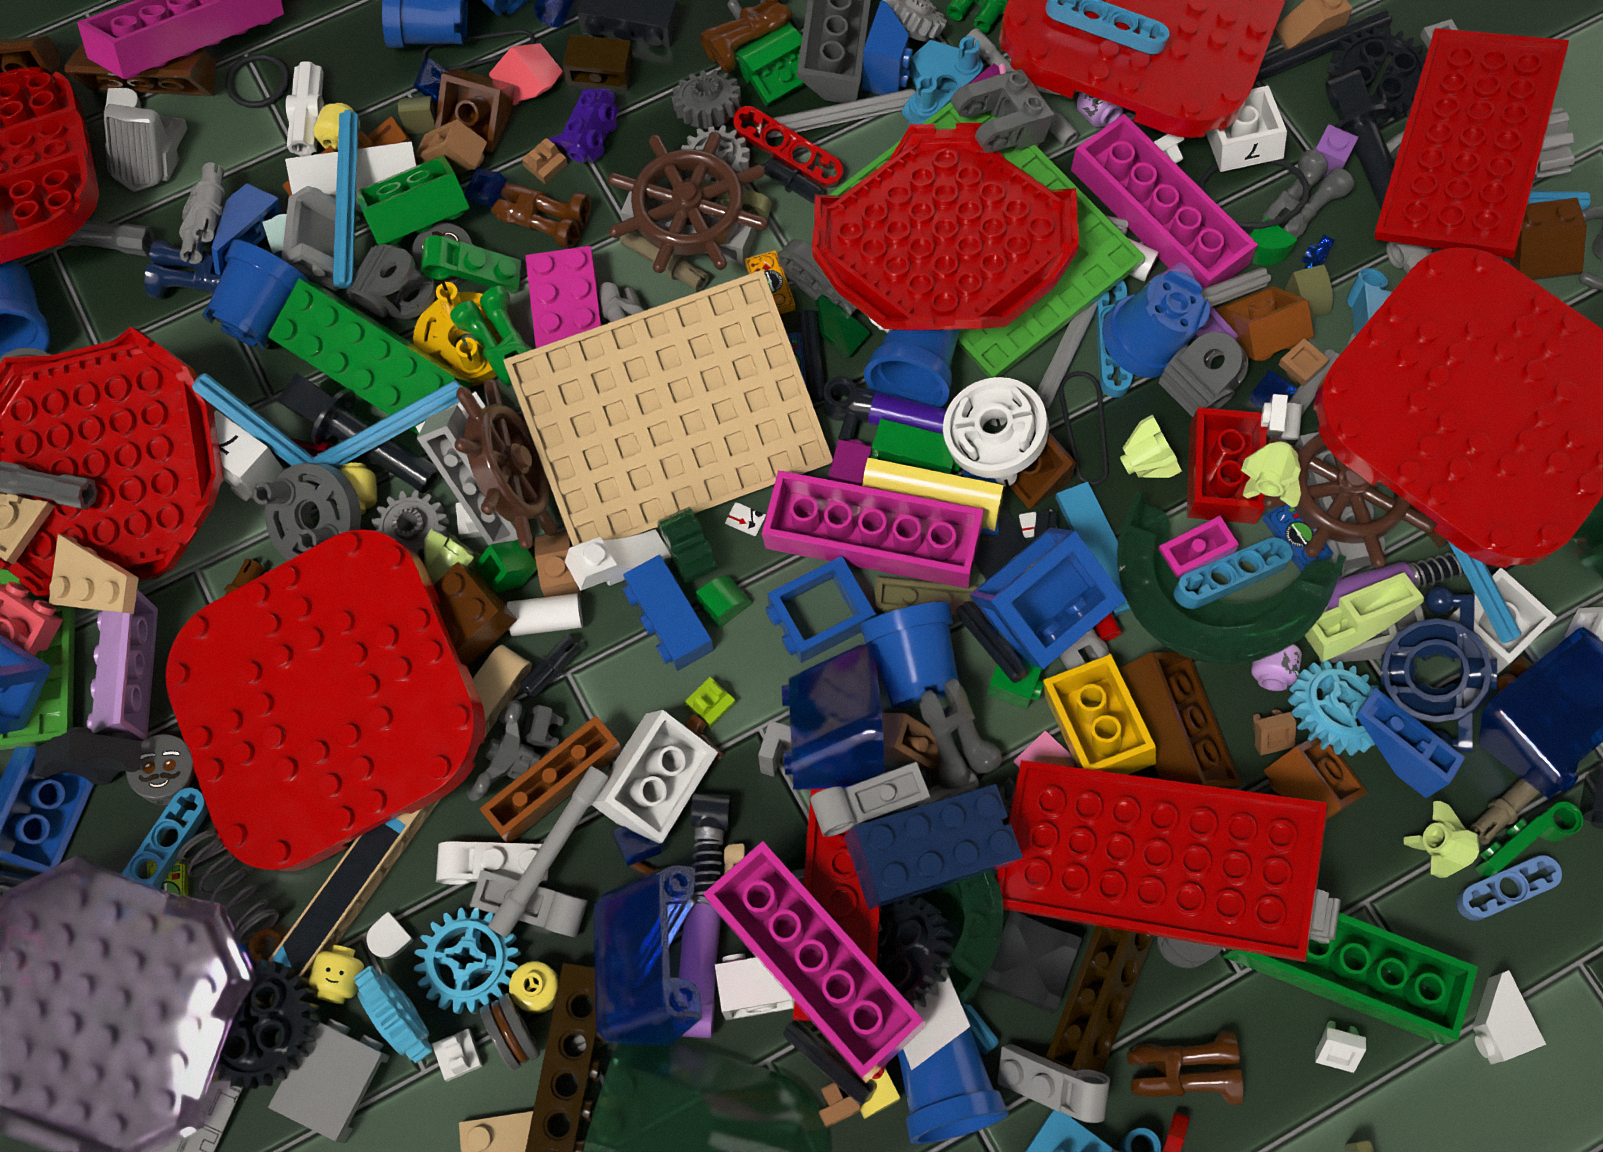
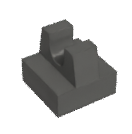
M541 705L526 710L520 734L521 743L533 748L557 747L559 739L553 738L548 734V727L558 728L563 725L564 719L552 713L551 708Z

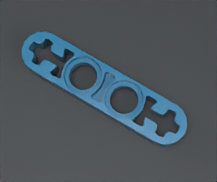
M1047 0L1046 13L1052 19L1144 53L1158 54L1162 52L1169 37V30L1163 23L1101 0ZM1084 12H1095L1100 18L1090 19L1084 15ZM1122 22L1127 24L1130 29L1120 30L1114 24Z
M1123 280L1112 288L1113 293L1116 294L1113 304L1108 305L1109 293L1107 292L1098 299L1096 308L1100 386L1106 395L1114 398L1122 397L1128 392L1132 383V374L1120 367L1107 354L1103 341L1102 327L1104 318L1111 308L1127 297V287ZM1119 367L1117 371L1118 380L1122 381L1120 386H1115L1114 381L1111 380L1114 368Z
M1273 537L1263 540L1181 576L1174 589L1175 600L1185 608H1199L1283 571L1293 556V550L1283 539ZM1269 552H1270V554L1274 555V556L1269 557V558L1266 560V562H1265L1264 559L1267 557V555L1269 554ZM1247 561L1255 567L1256 572L1244 571L1240 567L1239 562ZM1220 573L1224 575L1228 580V584L1216 583L1212 579L1211 574ZM1202 583L1203 586L1199 589L1197 594L1194 591H1191L1199 588Z
M184 788L178 791L108 893L106 908L114 917L123 921H132L143 913L176 863L179 850L192 839L206 818L209 810L203 794L197 789ZM186 801L191 803L194 801L198 805L195 811L186 810L183 806ZM176 816L180 820L185 821L187 825L185 827L181 826L173 820ZM168 829H177V841L170 847L161 846V835ZM147 861H155L157 864L155 874L149 879H140V866ZM132 880L139 886L144 887L142 892L129 885ZM122 897L129 898L133 902L130 908H122V905L119 904Z

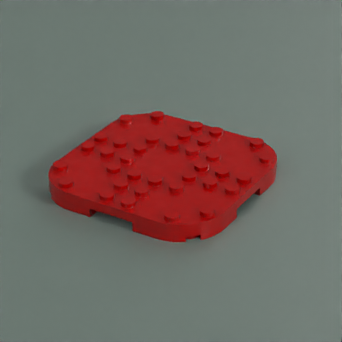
M1008 0L1000 27L999 41L1002 52L1006 51L1011 58L1010 66L1014 70L1022 69L1030 81L1039 87L1069 98H1073L1077 90L1136 112L1133 121L1150 128L1180 137H1204L1206 131L1218 128L1221 132L1228 128L1241 114L1255 82L1285 0H1101L1163 23L1169 30V37L1165 48L1158 54L1144 53L1054 20L1046 13L1047 0ZM1084 12V15L1090 19L1100 18L1095 12ZM1122 22L1114 24L1120 30L1130 29L1127 24Z
M39 67L19 68L0 73V264L52 246L63 245L69 236L85 224L97 208L99 189L83 106L65 76L58 72L49 75L44 72L43 68Z
M1448 248L1431 253L1421 259L1335 360L1317 388L1314 399V411L1317 410L1320 424L1318 432L1330 452L1344 465L1373 486L1379 480L1437 524L1432 530L1465 554L1485 564L1507 568L1509 565L1526 564L1527 567L1545 560L1573 537L1603 497V329L1490 252L1472 248Z
M352 530L337 534L199 610L182 627L171 647L166 668L167 692L184 742L191 752L193 767L218 837L222 839L226 849L235 858L249 866L281 872H292L316 865L348 848L346 843L403 813L412 814L451 793L468 777L476 765L472 762L476 756L479 744H484L486 728L484 708L468 667L461 664L437 606L441 602L424 563L409 547L386 534L372 530Z

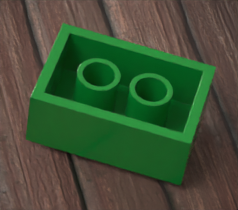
M444 155L356 191L358 203L378 245L396 244L403 239V236L414 231L416 233L425 232L433 227V223L443 219H456L463 214L464 210L469 209L456 175Z

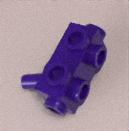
M603 88L598 90L583 89L562 134L551 137L549 140L555 144L557 149L564 147L568 156L576 162H594L595 159L600 158L605 150L603 142L607 134L612 132L617 126L615 117L619 109L613 103L615 100L614 94Z

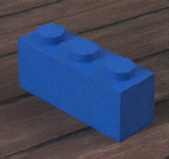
M660 554L623 574L626 587L622 588V591L631 607L639 606L643 613L639 620L647 634L651 635L654 633L660 644L656 645V649L665 664L672 662L676 671H679L714 651L711 638Z

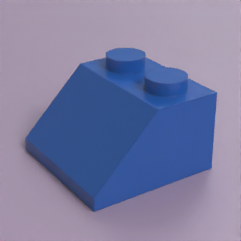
M880 1L863 50L862 90L880 95L898 92L901 90V87L907 88L911 69L908 67L913 51L908 48L909 34L885 1Z

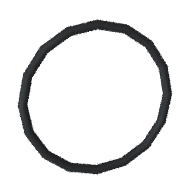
M1283 159L1269 161V163L1285 167L1298 177L1303 186L1302 199L1294 210L1280 218L1263 222L1234 221L1241 228L1262 229L1280 225L1298 215L1309 200L1310 185L1303 172ZM1218 164L1208 168L1198 181V186L1202 190L1212 173L1219 170Z

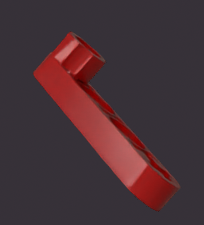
M744 106L735 113L734 128L737 131L738 139L744 137L746 143H752L771 156L777 157L793 169H800L802 175L824 188H833L841 182L843 166L833 155L754 107ZM753 121L757 129L752 126L744 129L743 122ZM778 131L783 135L784 141L780 146L772 147L767 144L766 137L770 132ZM798 148H806L810 151L811 157L806 163H798L792 157L794 151ZM817 156L820 157V166L826 169L834 166L835 177L830 175L827 179L823 178V170L816 165L813 172L810 170L814 166Z

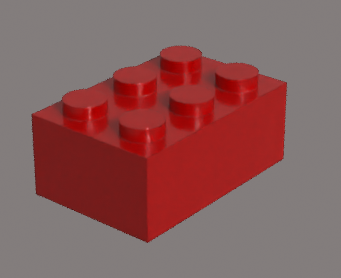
M1197 407L1189 426L1187 518L1212 520L1221 516L1223 521L1257 523L1265 510L1263 498L1266 495L1260 492L1259 495L1248 499L1243 496L1246 483L1251 477L1241 471L1245 458L1266 445L1267 427H1261L1262 413Z

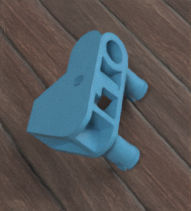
M964 37L960 41L959 48L929 40L911 57L910 77L916 87V92L908 99L902 110V116L908 120L909 126L925 122L951 102L953 94L959 88L969 84L982 73L983 62L978 56L979 40L975 41L974 46L975 37Z

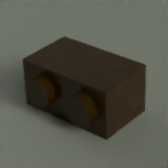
M569 35L563 61L567 85L628 91L634 61L631 41L619 38H598L589 35Z

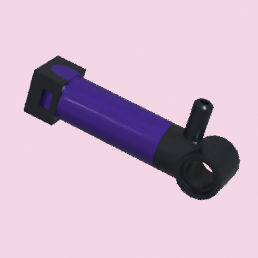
M844 376L833 377L824 386L825 413L835 421H843L838 437L839 440L847 441L852 439L857 421L878 426L880 419L943 434V422L947 409L856 386L851 379ZM836 396H844L847 398V400L843 402H837L833 398Z

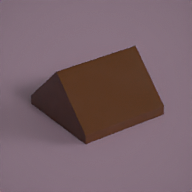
M1034 431V435H1033V438H1032V440H1031V442H1030V446H1031V443H1032V441H1033V439H1034V437H1035L1036 431ZM1049 432L1047 442L1041 454L1031 465L1017 473V479L1015 483L1010 485V488L1029 510L1033 509L1070 483L1076 462Z

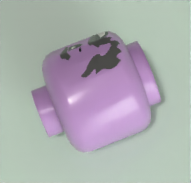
M1079 92L1077 110L1092 126L1106 127L1122 115L1123 107Z
M1281 635L1271 636L1255 646L1251 674L1258 681V684L1265 689L1272 691L1285 690L1287 686L1293 685L1298 679L1302 652L1296 645L1291 643L1289 638Z

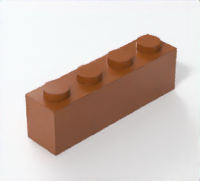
M595 715L479 809L505 842L512 843L570 796L590 766L600 771L618 757L622 752L620 744Z

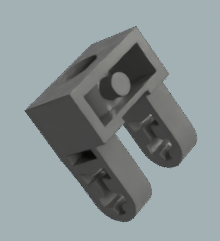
M1022 69L964 85L951 98V104L960 117H970L990 111L994 117H998L985 122L975 133V139L986 153L1011 146L1018 150L1044 142L1055 116Z

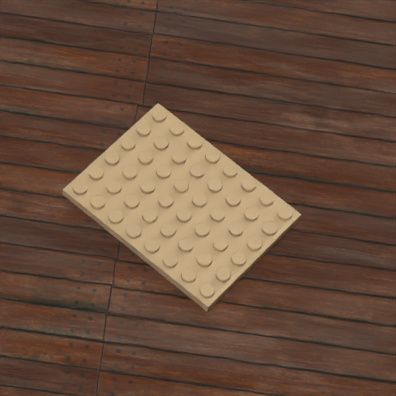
M763 270L503 360L572 546L601 537L602 540H614L635 536L774 485L778 470L804 474L831 464L833 461Z

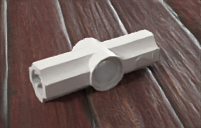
M300 62L294 68L292 95L286 97V113L289 121L287 147L291 153H295L300 157L310 156L313 152H317L318 140L314 135L313 127L321 109L324 107L322 98L324 73L321 66H317L312 62Z

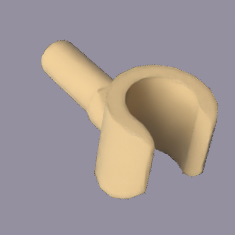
M742 843L729 844L724 849V875L734 867V864H737L745 857V846Z

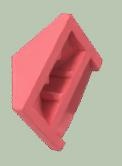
M541 43L511 47L489 73V77L515 85L512 106L519 104L518 101L537 97L552 88L556 81L564 76L563 70Z

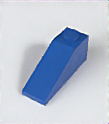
M247 183L230 195L225 202L211 248L215 274L220 276L223 274L227 265L225 256L233 240H241L256 246L267 236L262 222L280 215L279 198Z
M1376 687L1370 692L1356 713L1357 718L1395 774L1425 798L1450 784L1465 759L1464 756L1413 716L1398 707L1394 701Z

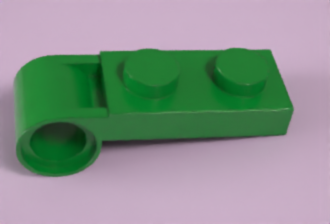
M429 236L424 239L421 273L430 279L443 280L452 275L488 287L503 286L511 294H514L519 289L521 260L443 236Z
M1558 802L1528 822L1524 818L1519 819L1506 830V833L1510 836L1506 841L1500 844L1496 840L1479 854L1484 860L1474 869L1484 879H1487L1502 870L1539 836L1549 842H1559L1577 833L1583 825L1581 811L1570 802ZM1554 815L1562 819L1564 829L1559 828L1555 824Z

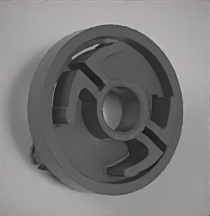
M324 463L296 464L281 472L273 483L260 482L256 484L258 488L253 489L254 500L260 505H265V521L270 539L278 552L288 561L301 554L298 550L305 552L337 534L360 530L361 509L356 491L348 478L341 471ZM307 474L304 476V480L314 481L320 485L318 486L317 484L311 482H303V475ZM314 503L320 512V520L317 526L313 524L310 517L311 507Z

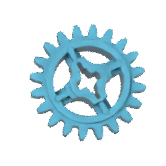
M1327 660L1322 662L1320 666L1312 663L1307 670L1304 669L1298 675V679L1289 689L1293 695L1288 699V703L1297 706L1291 714L1293 717H1300L1302 719V722L1297 726L1299 730L1307 728L1310 731L1308 740L1312 741L1318 738L1321 740L1320 746L1322 750L1331 744L1336 755H1339L1346 748L1348 754L1353 756L1358 750L1364 753L1372 745H1375L1361 722L1360 727H1358L1355 720L1357 719L1356 713L1370 692L1375 687L1377 689L1380 687L1378 685L1369 686L1367 683L1369 675L1365 674L1359 677L1356 675L1355 666H1352L1347 671L1344 670L1342 661H1338L1332 667ZM1321 688L1323 694L1319 697L1318 700L1317 689Z
M459 908L457 920H454L448 913H444L445 925L443 927L434 922L430 924L435 932L433 937L421 935L420 938L428 947L427 949L415 950V954L425 959V962L416 965L414 970L418 973L426 974L418 982V985L422 988L432 986L426 995L429 1000L433 1001L441 996L438 1007L446 1010L453 1002V1012L461 1014L464 1005L467 1004L470 1013L477 1014L478 1002L481 1001L483 1005L492 1004L490 997L493 994L498 998L504 995L501 986L503 984L509 986L511 978L507 976L508 973L515 972L519 967L515 963L510 962V960L521 955V951L517 948H509V945L513 944L517 939L513 933H510L506 939L487 927L494 917V913L489 912L482 920V911L480 909L474 908L471 917L468 918L467 912L463 908ZM461 933H465V937H462L457 945L445 948L451 939ZM481 933L488 935L493 941L496 957L483 953L481 942H479ZM469 954H471L480 962L474 961V963H468L465 967L455 959L468 958ZM440 964L447 965L452 969L454 979L456 980L454 989L449 988L444 982L440 973ZM492 972L482 985L470 990V985L480 975Z
M369 965L354 977V982L359 987L357 995L363 1008L379 1033L400 1055L406 1054L410 1060L418 1063L433 1051L431 1044L427 1040L429 1032L416 1008L407 995L400 990L387 974L383 973L381 975L378 970Z

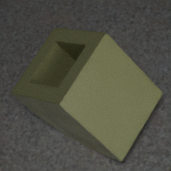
M433 96L399 99L398 114L406 134L428 133L435 129L437 104Z
M1325 265L1293 272L1285 290L1308 300L1311 319L1330 314L1333 295Z

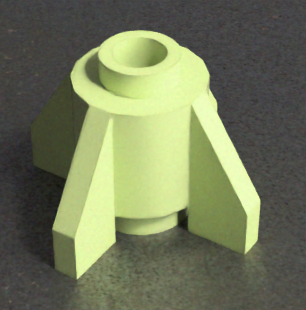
M1151 415L1141 420L1124 447H1122L1125 454L1120 456V459L1128 474L1136 472L1138 478H1170L1182 472L1177 458L1162 434L1154 416Z
M1285 442L1270 443L1245 458L1241 471L1251 478L1246 483L1243 492L1244 497L1248 499L1259 495L1261 492L1268 496H1280V499L1292 508L1298 505L1301 496L1298 479L1301 468L1298 461V453L1291 445Z
M431 528L424 539V565L433 585L457 562L476 570L474 565L482 556L477 552L473 554L469 547L461 543L451 533L446 537Z
M1434 801L1433 820L1438 823L1429 825L1424 831L1423 837L1420 835L1404 837V845L1415 849L1427 850L1431 855V874L1439 878H1445L1472 864L1478 856L1480 844L1478 835L1465 829L1450 805L1441 801Z

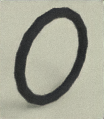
M252 54L241 58L232 65L226 75L225 87L229 97L237 104L247 108H261L273 104L283 96L288 87L289 73L286 65L277 57L268 54ZM255 60H266L276 64L283 75L282 84L271 97L261 101H247L234 93L232 88L233 76L244 64Z

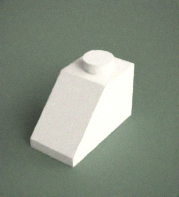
M1508 970L1488 978L1473 1025V1030L1476 1034L1475 1043L1481 1055L1488 1058L1490 1064H1495L1546 1045L1510 971Z

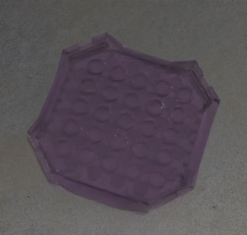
M77 855L3 893L0 897L1 1134L48 1152H155L204 1127L206 1091L231 1021L256 980L245 952H240L232 934V931L235 929L223 904L177 895L104 869L85 855Z

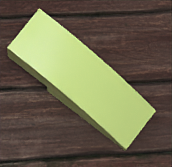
M1403 572L1340 597L1338 607L1306 619L1305 637L1322 662L1327 661L1386 630L1423 603L1424 597L1406 573Z

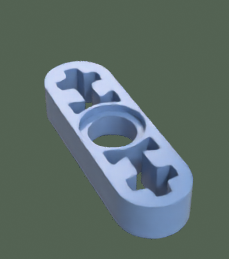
M1537 856L1463 889L1457 896V908L1469 920H1482L1556 887L1562 879L1561 867L1549 856ZM1544 868L1548 871V876L1528 883L1525 878ZM1503 878H1509L1517 884L1518 895L1516 898H1508L1501 892L1500 882ZM1490 892L1493 900L1482 904L1480 908H1472L1469 901L1473 897L1479 898Z

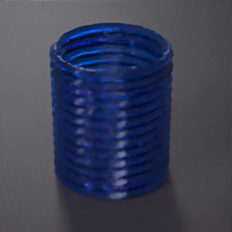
M537 0L533 8L534 14L547 26L561 27L564 25L576 0Z

